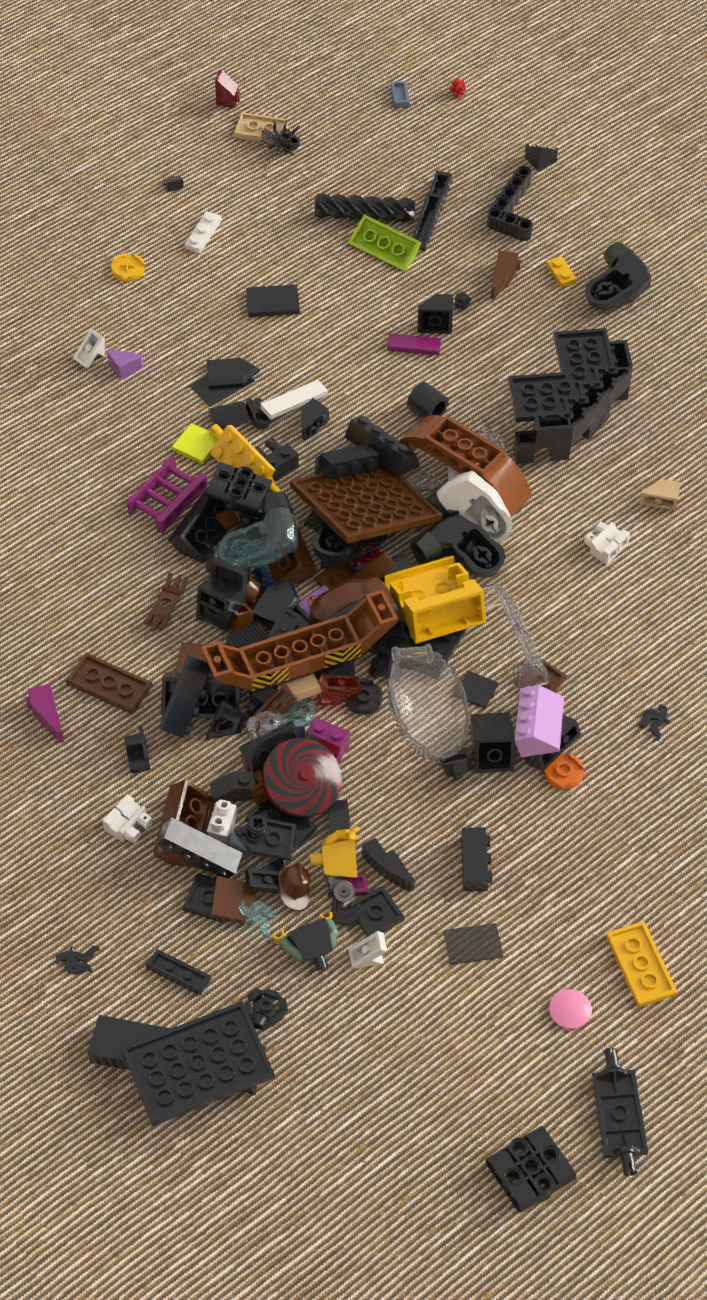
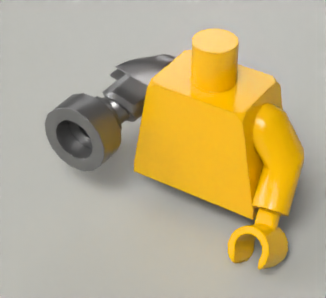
M359 827L351 830H336L322 843V853L310 854L311 866L323 865V877L326 885L334 890L336 899L341 902H347L354 896L353 885L341 876L357 877L355 841L362 838V836H356L355 832L360 830Z

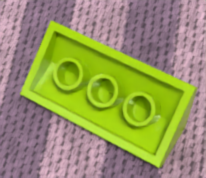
M364 214L348 244L405 271L415 260L421 242Z

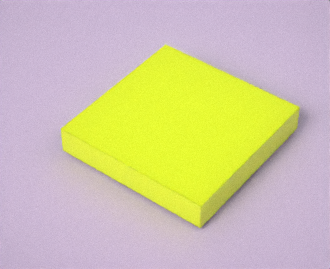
M191 423L173 444L172 451L203 465L211 455L210 452L218 440L208 430Z

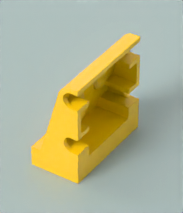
M454 556L384 576V583L392 593L403 620L409 628L410 637L416 644L486 623L484 590L474 579L469 580V573L460 563H455Z

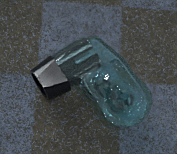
M273 492L265 495L261 501L263 521L230 532L224 536L218 549L220 559L241 569L271 565L283 556L295 551L298 547V530L288 496L282 492Z

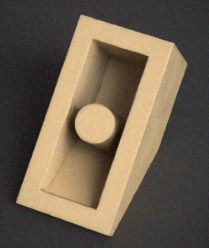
M662 479L642 490L639 504L676 511L681 482Z

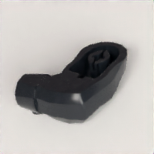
M322 520L316 535L312 539V546L315 555L328 564H337L348 559L351 551L356 548L357 544H367L378 539H384L386 542L387 534L353 543H346ZM382 542L372 544L371 546H379Z

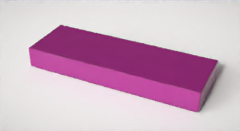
M389 333L387 350L439 355L441 338Z

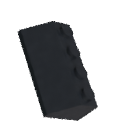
M361 415L350 420L344 437L356 446L369 444L379 454L378 462L396 475L419 468L420 463L416 453L411 451L408 446L397 441L394 436L384 432L381 427L374 425L367 417Z
M205 489L168 539L179 553L200 563L206 561L205 555L214 546L218 545L228 531L216 519L217 513L228 508L224 505L225 503L205 497L207 489Z
M191 655L187 656L158 729L182 738L190 735L193 728L191 721L193 717H197L200 711L199 701L205 698L208 690L206 684L208 680L211 681L213 678L207 662Z
M165 672L162 676L161 715H164L180 673ZM214 677L211 681L208 680L206 684L208 690L205 698L199 701L200 711L197 717L214 718L221 700L240 711L242 688L217 681Z

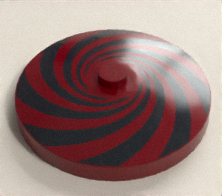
M294 738L282 742L268 755L262 770L263 787L269 800L279 810L294 817L307 818L321 814L334 803L341 789L342 776L336 758L325 746L311 739Z

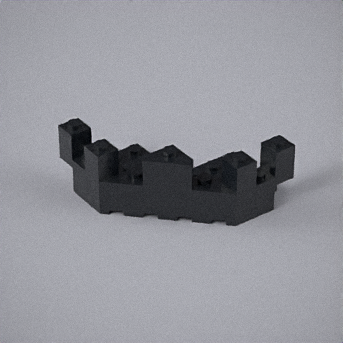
M606 328L553 332L560 372L508 376L515 421H534L533 430L515 432L513 453L516 464L534 463L535 449L549 448L551 461L569 460L572 444L581 435L589 440L609 419L611 404L616 400H628L633 365L627 340L609 341Z

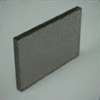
M497 923L443 930L450 965L503 958Z

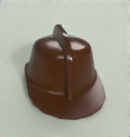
M248 566L245 570L248 572L246 604L254 605L262 591L260 583L251 577V566Z
M301 863L282 868L278 873L281 900L288 908L295 911L306 908L310 899L309 885L311 877L309 872L302 867Z

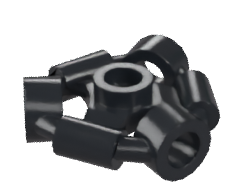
M255 988L247 995L248 1002L245 1004V1007L256 1029L264 1030L265 1027L270 1025L273 1027L283 1019L285 1012H288L286 998L281 997L277 991L268 988L266 990ZM262 996L265 997L263 1000L260 1001V1003L256 1005L254 1004L258 1002L262 998ZM278 1000L279 1012H276L273 1008V1002ZM256 1014L265 1015L266 1017H268V1020L261 1016H257Z

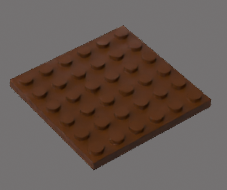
M380 462L377 463V470L329 480L323 473L290 480V488L346 543L416 528L442 520V513L401 475H396Z

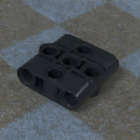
M220 462L210 481L205 497L225 503L224 505L230 510L242 509L259 515L262 508V498L268 494L272 480L254 474L253 470L249 467L241 466L237 468Z
M543 1126L538 1127L521 1138H514L510 1145L485 1159L489 1170L519 1213L540 1201L548 1200L554 1192L577 1179L572 1166ZM516 1148H520L524 1152L522 1154H517L513 1150ZM550 1155L554 1160L548 1161L544 1156ZM532 1166L536 1171L529 1172L526 1170V1167ZM514 1177L518 1182L510 1183L507 1179ZM545 1184L549 1189L541 1190L538 1185Z

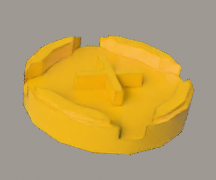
M123 253L112 260L111 272L120 281L137 280L145 271L143 259L136 254L128 255V253Z

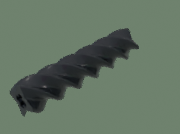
M321 193L315 197L314 216L319 218L331 216L337 219L347 216L355 220L362 218L365 214L375 220L379 218L384 221L397 219L401 222H408L415 219L416 200L413 201L410 198L396 200L393 197L379 199L376 196L362 198L358 195H352L347 198L341 194L330 197L327 194Z

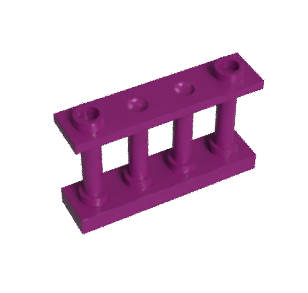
M172 455L168 460L164 461L161 468L134 495L128 498V513L131 515L138 508L156 519L157 531L163 534L208 487L207 475L201 472L197 477L189 476L176 468V459ZM173 474L189 483V485L185 489H181L166 479ZM161 485L178 496L174 501H170L154 491ZM150 497L167 508L159 513L143 502Z

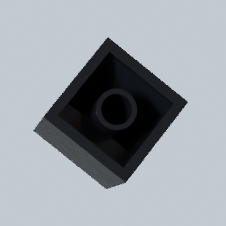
M510 713L470 714L471 744L474 750V772L514 771L515 736Z

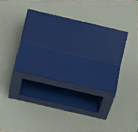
M258 564L251 571L256 581L260 583L262 590L266 586L276 584L266 567ZM262 577H265L267 580L265 583H263Z

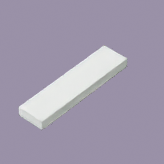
M316 380L262 403L260 409L270 419H273L305 405L312 398L317 400L328 395V390L319 380Z

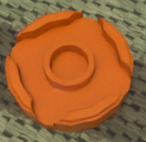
M561 754L544 770L545 779L553 787L567 790L579 785L583 778L584 768L579 758L573 754Z

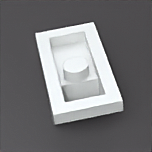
M90 329L73 356V359L86 368H89L97 354L105 355V338L93 329Z
M377 931L348 949L352 968L356 969L384 963L382 954L387 952L383 932Z

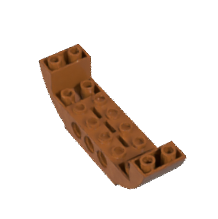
M430 415L422 418L399 440L401 444L408 446L411 451L418 447L460 474L469 471L477 473L498 492L511 517L532 497L526 478L514 461L505 453V450L448 415L445 417Z

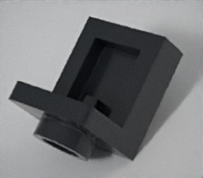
M393 655L374 657L368 674L372 678L389 676L394 682L398 680L401 665Z

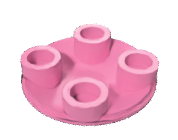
M568 989L562 990L553 996L550 1001L549 1012L552 1019L562 1029L569 1031L585 1025L591 1017L592 1008L590 1001L584 994Z

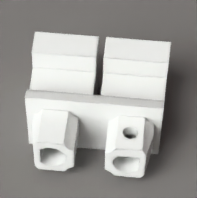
M600 522L595 528V532L599 535L596 536L589 532L585 536L584 543L590 547V554L608 565L628 545L630 533L626 530H618L613 522L609 525Z
M128 794L119 802L116 809L114 808L103 819L104 831L122 842L128 840L132 843H135L140 837V832L136 829L139 825L146 830L153 823L152 818L146 813V808L135 803L134 798Z
M226 800L216 802L207 829L210 837L226 845L229 844L230 836L237 820L236 805Z

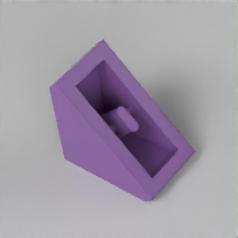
M107 350L108 363L121 379L143 368L142 354Z

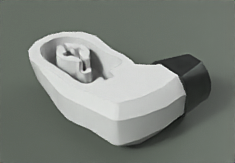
M474 471L462 473L454 477L426 498L443 514L442 520L454 515L455 512H459L460 515L480 526L497 543L503 542L510 535L512 520L500 495Z

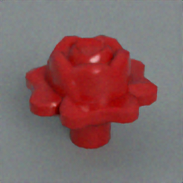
M455 78L450 86V91L453 92V96L461 98L464 95L466 86L463 80Z

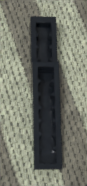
M436 170L431 188L427 192L412 238L421 242L419 250L426 251L452 184L451 173Z

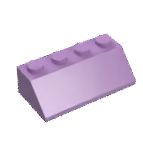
M540 685L520 688L515 743L521 758L560 751L564 697Z

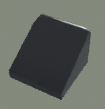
M179 175L163 179L168 192L184 188L183 179Z

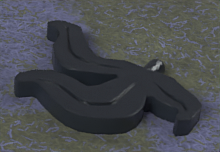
M662 704L659 705V708H661L660 712L652 708L645 710L642 713V723H639L640 728H645L650 720H656L650 725V731L656 736V741H659L662 737L658 727L664 722L670 723V720L667 719V707Z
M71 946L70 951L58 954L55 962L58 965L60 961H66L65 968L73 975L87 970L92 972L89 964H78L75 959L88 962L93 958L94 953L100 949L98 946H92L85 953L74 951V947Z

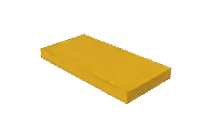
M645 921L606 933L605 937L638 1008L677 995L678 992Z

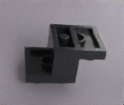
M218 557L212 561V576L198 585L196 617L226 632L231 629L232 613L246 603L248 572Z

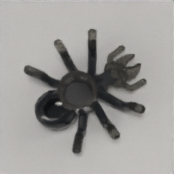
M273 119V132L275 134L269 129L264 128L262 130L263 133H261L263 140H260V142L267 144L274 140L271 145L268 144L265 147L271 150L278 143L276 154H279L282 146L286 155H293L291 151L297 150L301 143L299 137L293 136L300 129V126H297L291 132L289 129H286L288 121L285 120L283 129L279 134L276 129V120Z

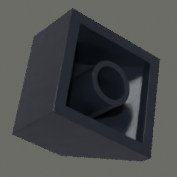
M435 294L418 306L417 333L452 334L453 294Z

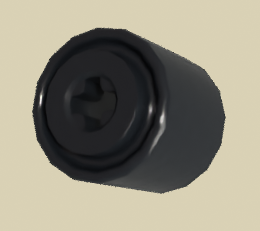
M427 382L419 383L411 391L407 400L408 409L421 418L430 415L442 416L449 404L448 397Z

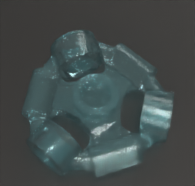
M312 698L296 701L279 720L282 723L304 721V726L309 725L315 717L316 705ZM302 703L304 704V706H305V708H306V710H307L308 712H306V711H304V710L302 709V707H301V704H302Z

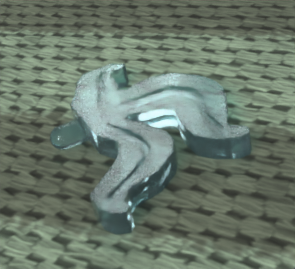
M242 901L239 910L247 918L245 923L249 924L252 921L253 923L260 924L263 936L266 938L271 937L268 931L270 925L267 918L275 917L276 912L272 913L268 905L262 901H254L250 909L244 904L245 901ZM262 913L265 917L256 915Z

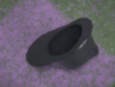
M471 747L454 750L447 754L438 766H442L448 777H453L455 781H458L465 773L470 771V756L474 750Z

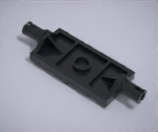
M612 1047V1052H610V1048H606L603 1051L606 1061L605 1070L592 1073L591 1075L604 1158L621 1157L623 1175L629 1176L628 1172H630V1175L633 1176L637 1174L634 1156L648 1155L635 1070H625L619 1065L617 1048Z

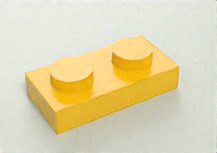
M562 256L547 260L546 266L561 288L576 284L577 278Z

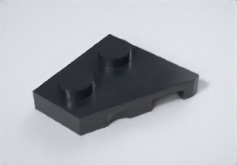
M276 859L270 863L267 861L260 866L248 868L245 872L247 890L280 894L278 873L284 868L283 859Z

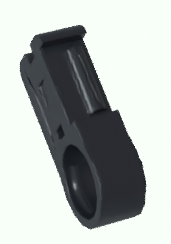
M255 398V400L247 399L245 406L253 426L258 429L268 428L271 419L260 409L261 398Z

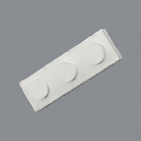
M206 211L186 241L185 249L200 254L222 221L221 216Z

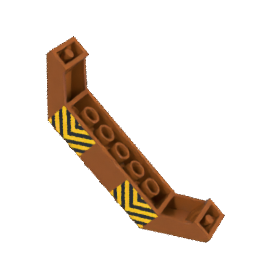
M382 589L366 594L365 598L345 615L241 648L223 645L220 641L201 646V650L215 680L253 692L361 657L398 622V617Z

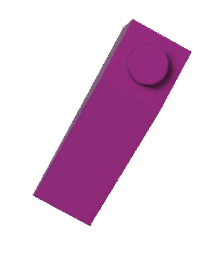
M46 684L28 688L29 696L25 697L27 708H32L33 716L60 743L64 742L51 685Z

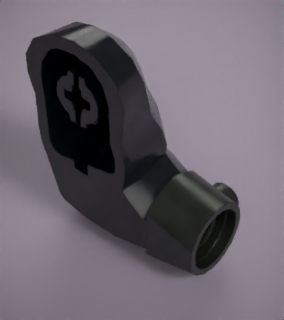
M617 241L611 244L604 252V260L610 269L604 274L591 279L586 284L585 294L588 303L597 309L606 310L627 305L635 301L650 287L651 273L644 261L633 250L621 241Z
M462 515L447 517L435 523L410 543L411 551L419 563H429L441 558L443 555L454 556L455 562L462 564L473 575L480 578L496 575L501 570L506 558L505 551L499 543L492 540L480 526Z

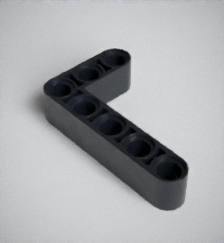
M520 166L516 169L487 212L488 228L520 241L531 239L533 223L527 218L511 213V211L530 185L531 169L528 166Z

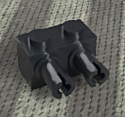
M271 437L270 440L268 439L265 442V446L271 451L268 455L259 446H256L257 451L274 467L275 472L272 477L275 482L299 468V454L288 443L281 446Z

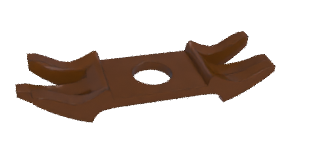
M169 572L166 583L162 587V591L153 609L150 610L148 617L143 621V624L148 625L153 621V617L156 616L149 631L153 632L157 628L163 629L168 624V619L177 601L183 595L188 578L184 577L179 588L182 575L178 574L173 586L170 588L172 573ZM163 600L171 601L169 607H162L160 603Z

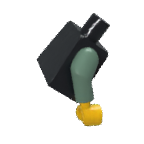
M329 911L328 917H323L322 913H320V920L292 930L286 936L283 929L279 930L281 934L279 937L272 934L274 942L280 945L286 953L303 963L313 960L316 970L319 971L329 967L324 955L333 951V947L336 945L338 930L332 920V912Z

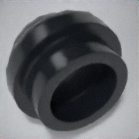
M461 291L460 294H456L454 299L455 309H463L470 306L472 300L465 292Z

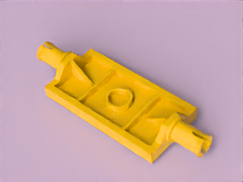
M218 424L213 425L209 429V433L218 440L210 452L218 463L222 462L237 468L241 466L249 467L253 470L254 474L272 480L269 494L273 492L283 493L274 483L275 481L272 477L275 472L274 467L233 425H227L224 431Z

